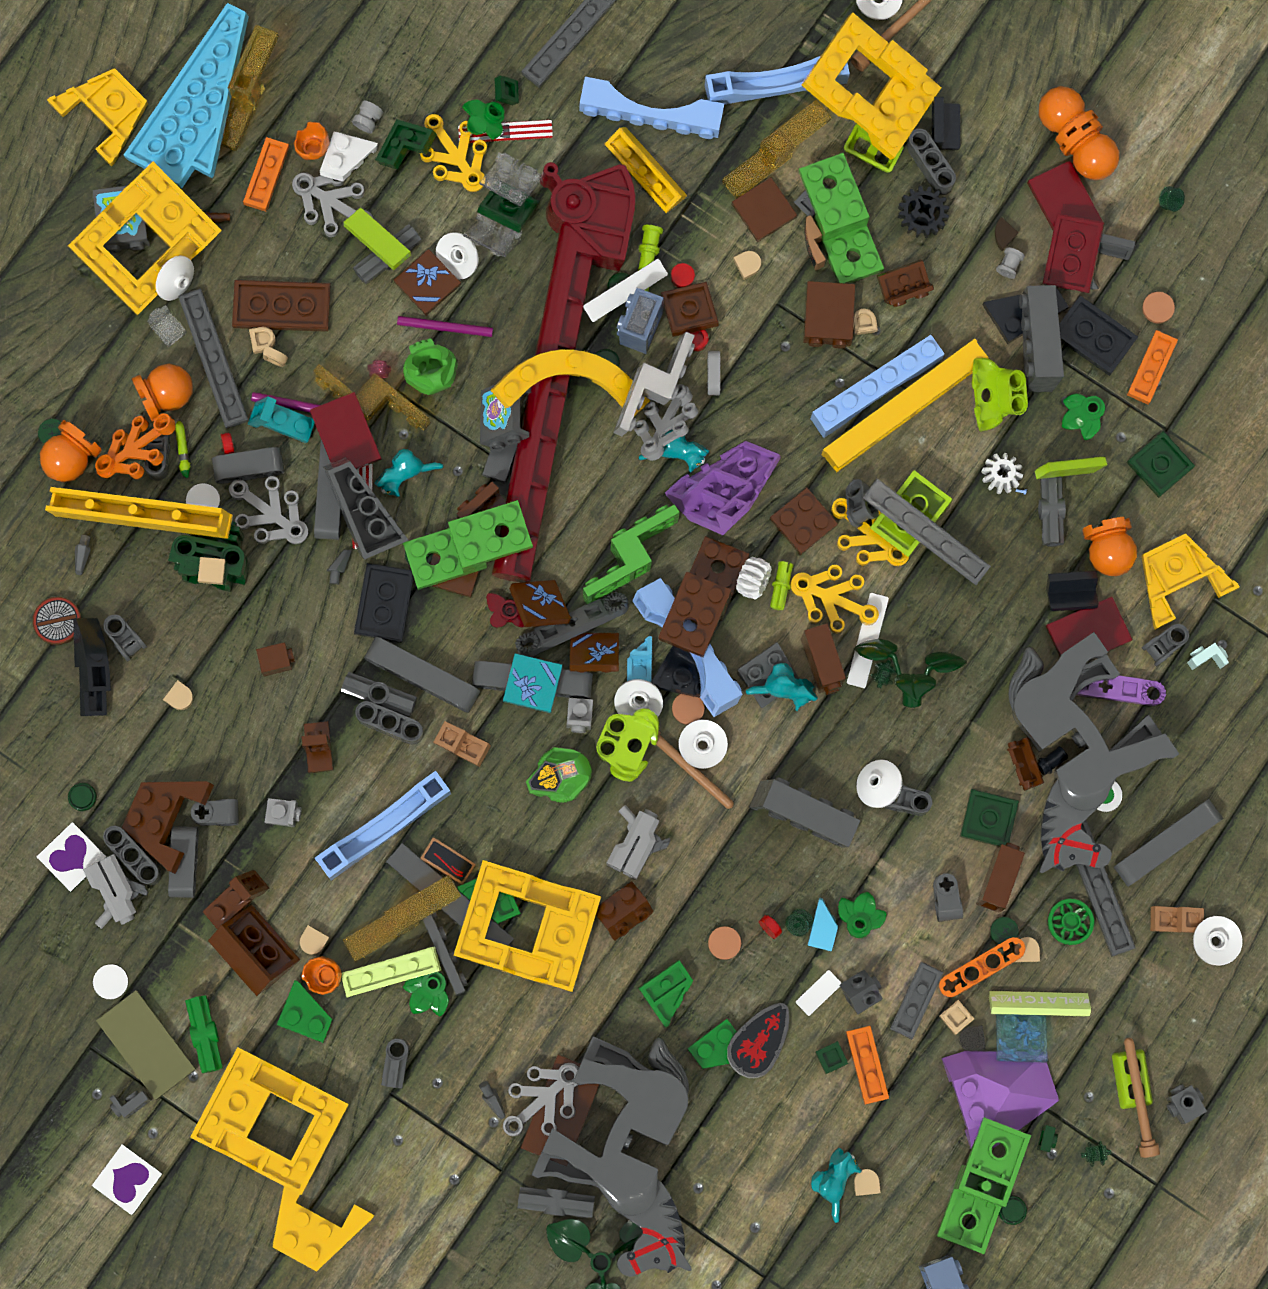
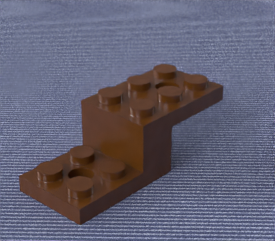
M705 536L690 572H686L658 640L704 658L719 620H723L736 590L739 572H741L746 560L749 559L750 554ZM716 562H721L724 564L725 570L722 573H714L711 566ZM687 620H694L697 623V628L691 632L686 631L683 624Z

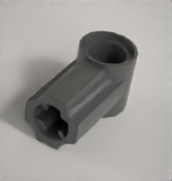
M395 1038L386 1046L382 1086L403 1089L410 1047L408 1042L402 1038ZM396 1042L401 1043L405 1049L404 1054L400 1057L394 1056L391 1052V1047Z

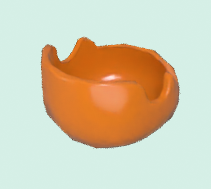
M308 122L304 130H298L294 141L296 153L305 160L321 158L327 152L330 145L326 129L317 122Z
M321 956L310 959L304 965L301 976L310 991L324 995L333 992L340 985L342 973L339 965L333 959Z

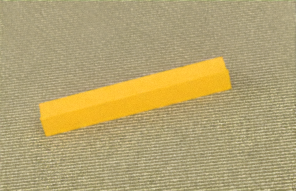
M973 339L825 447L821 454L822 457H825L836 473L970 376L975 358L988 359L989 357L978 345L977 340Z
M56 487L50 488L52 497L50 505H46L45 509L55 517L228 539L233 518L232 514L222 508Z

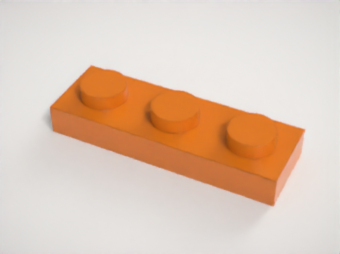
M266 137L243 201L244 205L267 212L289 150V144Z
M1158 330L1154 332L1127 396L1149 405L1178 339Z
M871 1026L847 1031L846 1035L864 1105L889 1099Z

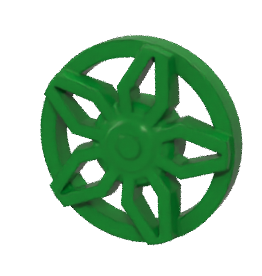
M1065 899L1055 904L1050 910L1047 920L1048 929L1058 942L1065 945H1077L1084 942L1091 935L1094 928V917L1090 908L1082 901ZM1069 903L1077 904L1082 908L1073 912V908ZM1064 904L1069 910L1068 913L1064 912ZM1060 906L1062 916L1053 917L1055 910ZM1086 911L1082 918H1080L1078 913ZM1087 916L1089 917V929L1085 924L1081 923ZM1058 919L1061 920V924L1057 925L1052 923V921ZM1079 927H1082L1086 934L1079 932ZM1054 928H1063L1060 931V937L1056 934ZM1065 931L1069 932V936L1066 940H1064ZM1073 932L1082 937L1079 940L1070 941L1074 936Z

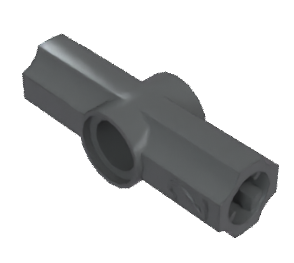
M409 224L394 235L410 251L422 242L418 233ZM372 252L356 264L353 270L360 280L367 285L383 271L391 270V268Z
M1062 477L1040 479L1041 499H1039L1038 504L1039 519L1042 521V545L1056 547L1064 544L1063 520L1065 519L1066 505L1065 499L1062 498Z
M348 672L341 689L342 693L375 703L407 717L411 716L417 701V697L351 672ZM383 689L386 692L385 697L382 700H375L372 697L375 690Z
M520 1187L517 1208L543 1211V1214L558 1216L574 1215L592 1218L595 1196L569 1193V1191L549 1188L541 1190L531 1187Z

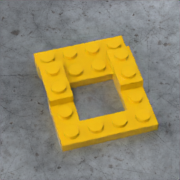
M854 13L847 17L801 84L837 116L853 120L868 133L872 145L890 160L896 157L932 103L934 97L942 88L926 75L928 69L894 40L888 43ZM856 49L890 77L873 104H870L858 93L852 95L835 80Z
M152 161L68 247L138 315L158 295L156 279L163 265L175 256L182 255L192 260L222 230ZM135 213L169 246L138 280L103 247Z
M483 860L453 956L572 992L601 896L551 883L533 875ZM499 892L546 907L532 953L485 939Z
M237 1047L190 1138L303 1195L349 1104ZM271 1093L314 1115L292 1160L248 1138Z

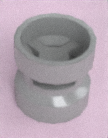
M363 101L360 105V112L354 116L352 123L358 129L371 134L376 127L375 122L381 119L383 111L377 105L369 101Z

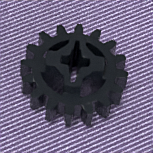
M919 186L917 192L910 189L909 196L903 195L902 201L904 203H899L898 209L901 212L898 213V218L904 219L901 222V227L908 226V234L915 231L916 238L920 236V233H924L925 238H928L930 232L937 235L938 228L944 229L945 223L943 221H948L949 215L945 213L949 211V206H943L946 202V197L939 198V190L932 193L930 186L927 188V191H923L922 186ZM912 203L913 211L908 214V207ZM938 210L939 218L937 219V221H935V216L933 214L936 213V211Z

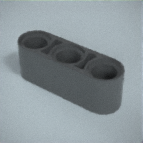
M913 130L907 142L909 154L935 192L939 190V195L950 193L956 181L953 169L926 130ZM920 139L924 145L917 146L913 143V140ZM932 158L937 164L934 166L926 163V159ZM946 178L950 184L943 185L938 179Z
M278 447L225 454L212 458L214 479L217 484L232 483L238 479L245 481L265 478L284 473L281 448Z
M369 701L361 702L356 707V717L363 726L411 745L418 744L423 739V728L414 719ZM365 708L372 709L374 711L372 718L367 720L361 718L362 710ZM389 717L396 719V725L391 729L383 726L384 720ZM413 726L419 729V734L415 738L406 736L405 733L409 727Z
M119 826L107 828L103 839L112 852L143 884L147 886L158 884L162 876L161 870L122 828ZM115 832H121V841L118 844H111V835ZM131 850L138 851V858L134 862H128L126 858L127 853ZM147 868H154L155 876L151 880H144L143 872Z
M172 826L171 848L185 854L176 874L169 871V897L195 898L199 839L198 827Z

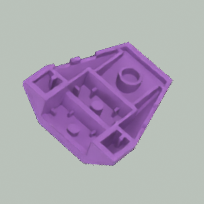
M744 441L720 455L721 460L710 466L708 463L701 466V471L691 477L687 474L680 478L665 494L689 521L724 535L750 510L781 458L779 454Z
M963 1051L942 1058L948 1080L952 1082L967 1128L965 1133L970 1149H972L983 1117L1020 1130L1059 1101L1044 1053L1013 1052L1019 1059H1012L1006 1052ZM995 1143L992 1148L997 1147L1001 1143Z

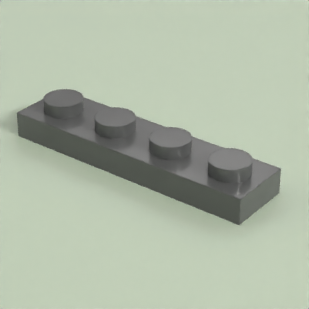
M425 900L417 903L416 906L456 996H459L466 992L464 986H467L468 983L463 972L457 973L454 964L458 961L456 956H453L454 952L452 949L447 951L444 941L448 940L443 927L437 928L434 919L438 917L432 904L427 906Z

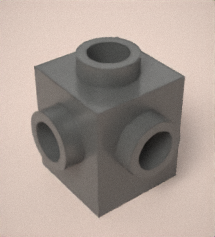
M865 970L860 971L839 985L847 1002L857 1014L862 1013L883 999L879 992V989L882 988L879 981L874 975L870 977Z
M1180 1084L1171 1089L1172 1095L1166 1098L1168 1104H1166L1168 1111L1172 1117L1178 1118L1180 1124H1186L1207 1112L1202 1103L1204 1098L1198 1088L1194 1089L1192 1085L1185 1087L1183 1084Z

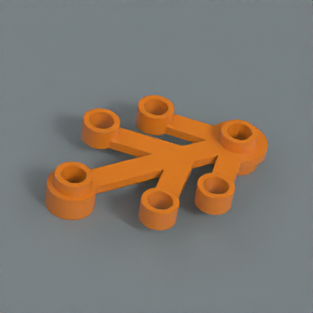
M166 413L160 414L154 420V428L138 439L140 432H144L148 428L149 423L143 416L135 417L132 421L129 435L122 429L114 432L108 454L100 456L95 463L97 474L102 478H109L115 473L129 474L134 479L141 478L144 474V468L140 464L134 462L129 465L122 462L130 458L148 460L155 466L161 464L164 455L158 449L142 450V448L160 435L172 434L176 428L175 421ZM120 446H124V449L119 452Z

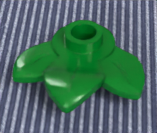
M471 100L462 106L471 116L466 124L467 130L470 133L481 135L486 132L492 140L502 134L503 127L501 122L504 119V108L497 102L485 104L480 100Z
M1072 394L1065 398L1063 402L1069 410L1063 417L1062 428L1069 430L1081 429L1084 440L1094 437L1100 430V418L1105 412L1103 400L1097 396L1086 398L1081 394ZM1090 404H1097L1098 409L1096 412L1089 411Z
M869 892L860 894L854 902L845 898H841L839 901V917L847 923L849 934L855 938L868 936L871 930L880 928L886 920L885 911L875 910V899ZM860 922L864 927L857 928L855 923Z
M438 971L406 980L403 988L407 992L412 993L409 1005L413 1014L423 1013L429 1008L438 1016L444 1014L449 1004V997L445 991L446 978L441 972ZM431 979L437 981V987L430 986L429 982Z

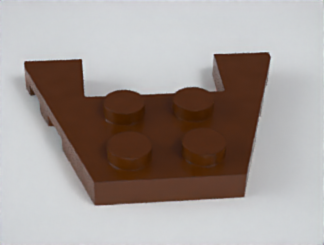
M207 781L141 782L122 829L163 867L176 874L185 853L164 844L184 798L206 805L214 785Z

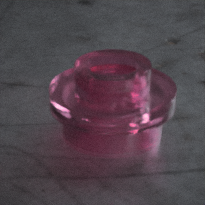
M374 360L372 364L367 366L370 377L388 378L391 366L387 365L386 361Z

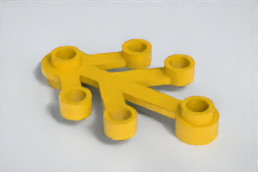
M437 114L427 116L424 122L425 128L432 129L437 134L436 136L449 154L436 152L430 147L429 152L432 153L430 157H424L420 153L422 161L455 165L462 172L447 171L445 166L438 165L433 170L434 178L437 181L448 180L462 183L463 187L470 192L481 190L485 185V176L480 169L483 155L487 152L486 143L483 140H476L473 143L474 158L470 167L465 159L472 133L462 130L466 126L467 121L460 124L461 136L457 149L443 129V119ZM431 120L438 121L436 126H431L429 123ZM477 145L484 146L482 151H477L475 148ZM438 170H443L445 174L443 176H437L436 172ZM472 176L478 178L474 183L469 181V178Z
M836 499L831 508L832 514L838 519L845 518L849 522L846 514L847 499ZM838 506H843L845 508V512L838 513L836 508ZM877 518L871 519L872 524L875 522ZM863 522V525L857 528L865 535L853 537L842 535L837 541L838 548L843 551L854 546L875 544L884 550L877 552L859 551L856 556V562L861 566H865L869 562L887 560L893 566H902L909 559L908 556L873 531L866 522ZM842 539L848 540L849 545L844 547L841 545L840 541ZM899 551L902 555L901 558H895L893 552ZM859 555H867L868 560L865 562L861 561Z
M831 565L827 571L813 576L807 573H798L792 578L791 590L795 595L803 598L808 611V620L813 624L819 623L823 614L819 608H816L812 595L821 598L830 621V630L833 633H841L845 627V623L839 618L834 605L859 615V620L864 625H873L878 619L879 612L875 606H862L839 596L851 590L862 589L864 578L861 575H853L849 581L827 589L817 585L830 579L833 581L840 579L842 575L840 566ZM832 569H837L839 571V575L832 576L830 574V571ZM854 579H859L861 581V585L854 586L852 581ZM802 580L807 583V587H799L798 582ZM871 610L874 616L871 618L866 617L865 611ZM817 612L820 616L819 619H812L811 613ZM833 623H841L842 628L838 630L833 627Z

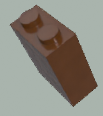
M807 282L803 343H808L811 347H821L823 344H828L839 349L851 346L853 340L855 284Z
M828 623L804 630L801 642L818 693L825 692L826 695H830L840 691L839 688L842 687L846 677Z
M1006 843V845L1001 844L995 849L976 905L998 913L1006 909L1025 854L1019 851V846Z

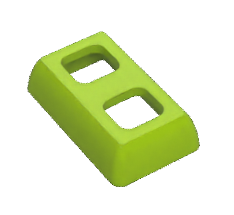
M858 124L854 126L844 145L846 153L886 173L892 171L903 150L902 146L896 157L892 160L889 159L886 165L877 162L875 156L878 149L872 145L868 133ZM859 138L870 143V147L865 154L854 150V145Z
M1139 1049L1136 1050V1055L1140 1062V1076L1144 1087L1146 1106L1152 1105L1153 1098L1144 1050ZM1126 1051L1112 1054L1119 1104L1122 1109L1136 1107L1135 1099L1129 1097L1128 1086L1132 1083L1130 1074L1125 1072L1124 1061L1127 1060Z

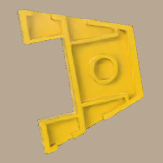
M115 68L87 80V83L81 86L72 87L56 97L54 95L47 99L48 103L62 117L67 115L80 102H83L112 132L96 148L99 155L110 166H113L148 105L147 100Z
M1186 533L1141 556L1155 630L1176 619L1165 596L1204 577L1209 579L1218 598L1239 588L1238 583L1234 580L1232 581L1219 565L1217 566L1207 557V554Z
M284 1186L273 1248L318 1271L369 1223L375 1215L354 1204L345 1223L340 1227L298 1204L297 1200L300 1194Z

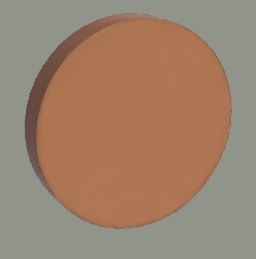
M1163 292L1149 294L1142 305L1144 316L1150 322L1156 324L1168 321L1175 309L1172 298Z
M680 694L672 704L674 718L684 725L700 720L704 714V703L698 697Z
M719 927L711 933L708 939V947L716 958L728 960L739 952L741 939L733 928Z

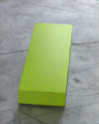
M361 207L343 222L347 230L391 269L395 270L411 256L410 250Z
M1105 457L1048 462L1036 469L1035 475L1036 479L1089 474L1107 466V461Z

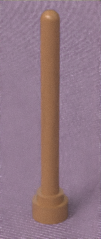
M918 0L881 37L888 42L932 0ZM859 51L850 57L852 65L861 72L870 65V60Z
M659 731L656 745L727 809L732 808L734 802L696 767L688 764L681 754L660 736L661 732Z
M1126 1038L1124 1046L1142 1135L1141 1146H1139L1140 1157H1153L1160 1154L1159 1144L1155 1142V1139H1152L1134 1040Z

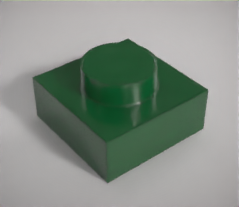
M505 76L494 78L495 101L512 106L518 104V80Z
M838 1041L815 1052L825 1075L848 1064Z
M1042 1126L1037 1150L1050 1152L1051 1148H1055L1058 1134H1055V1127Z

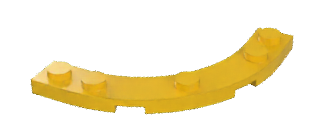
M555 350L536 355L518 364L490 391L505 408H509L531 386L547 377L554 375L582 376L591 379L592 382L605 389L623 408L633 380L619 367L595 354L578 350ZM646 397L644 398V402H643V404H642L640 410H637V409H636V412H635V414H634V417H635V416L643 409V407L650 401L648 398H646Z

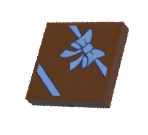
M429 249L393 280L425 316L461 285V282Z
M555 580L511 584L509 589L524 627L569 623L571 617Z
M582 633L571 638L570 671L580 673L587 671L618 672L619 633Z

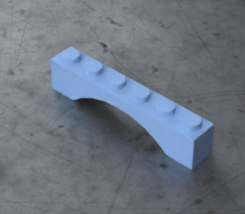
M820 56L801 64L763 72L727 71L706 75L705 90L707 100L724 103L725 105L806 91L801 84ZM848 63L845 64L835 79L840 85L847 84L850 74Z
M585 77L579 111L587 116L595 117L602 115L612 121H620L622 119L630 121L634 125L648 124L653 125L654 128L659 130L669 128L676 130L680 134L695 133L699 134L702 138L712 139L713 137L718 138L724 103L700 99L690 105L679 108H650L627 99L609 81Z
M929 335L813 411L810 418L823 438H825L888 392L940 363L944 352L932 335Z
M659 578L637 590L633 603L646 621L663 627L675 598L670 586ZM687 620L683 627L686 631L691 632L697 628V625L694 622L692 623L691 620ZM709 644L704 658L690 653L696 663L700 676V698L713 717L738 704L743 695L741 688L736 681L732 680L725 664L715 656L711 644Z
M434 771L381 814L315 857L316 861L332 881L451 795L449 788L438 773Z

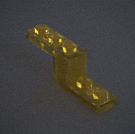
M258 25L254 27L227 87L232 100L229 105L221 146L237 151L265 89L260 77L278 40L279 35L277 32Z
M816 99L762 140L760 150L725 176L722 182L736 199L791 159L794 148L831 120V116Z
M320 364L313 370L316 378L314 381L324 390L329 388L334 393L332 396L335 399L353 393V391ZM376 373L356 393L364 417L368 422L389 401L388 406L397 414L402 412L407 416L406 421L415 429L420 427L425 431L430 425L429 417Z
M447 875L385 911L383 917L343 939V942L356 962L420 925L419 921L461 898V895L450 876Z

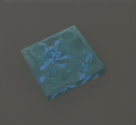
M996 1014L997 1061L1046 1063V1015Z

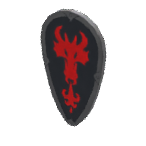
M778 1003L761 1010L732 1037L727 1047V1058L731 1067L738 1074L746 1078H758L766 1075L772 1069L779 1057L788 1032L789 1009L785 1004Z

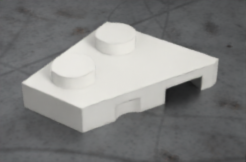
M333 132L320 169V175L344 181L351 175L354 169H357L364 163V159L370 153L374 154L377 151L378 143Z

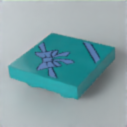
M515 654L503 702L551 713L562 665Z

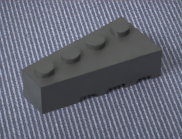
M1056 285L1027 286L1019 297V306L1022 308L1021 328L1023 331V360L1027 392H1053L1064 377Z
M346 457L323 466L358 553L364 560L409 541Z
M777 777L776 780L760 781L749 808L756 811L758 809H766L769 811L768 816L782 821L789 819L791 820V826L803 831L810 829L812 830V835L841 848L850 846L860 823L859 819L854 818L853 812L844 808L840 810L832 807L833 803L826 799H814L810 797L812 793L805 789H793L789 787L790 782Z

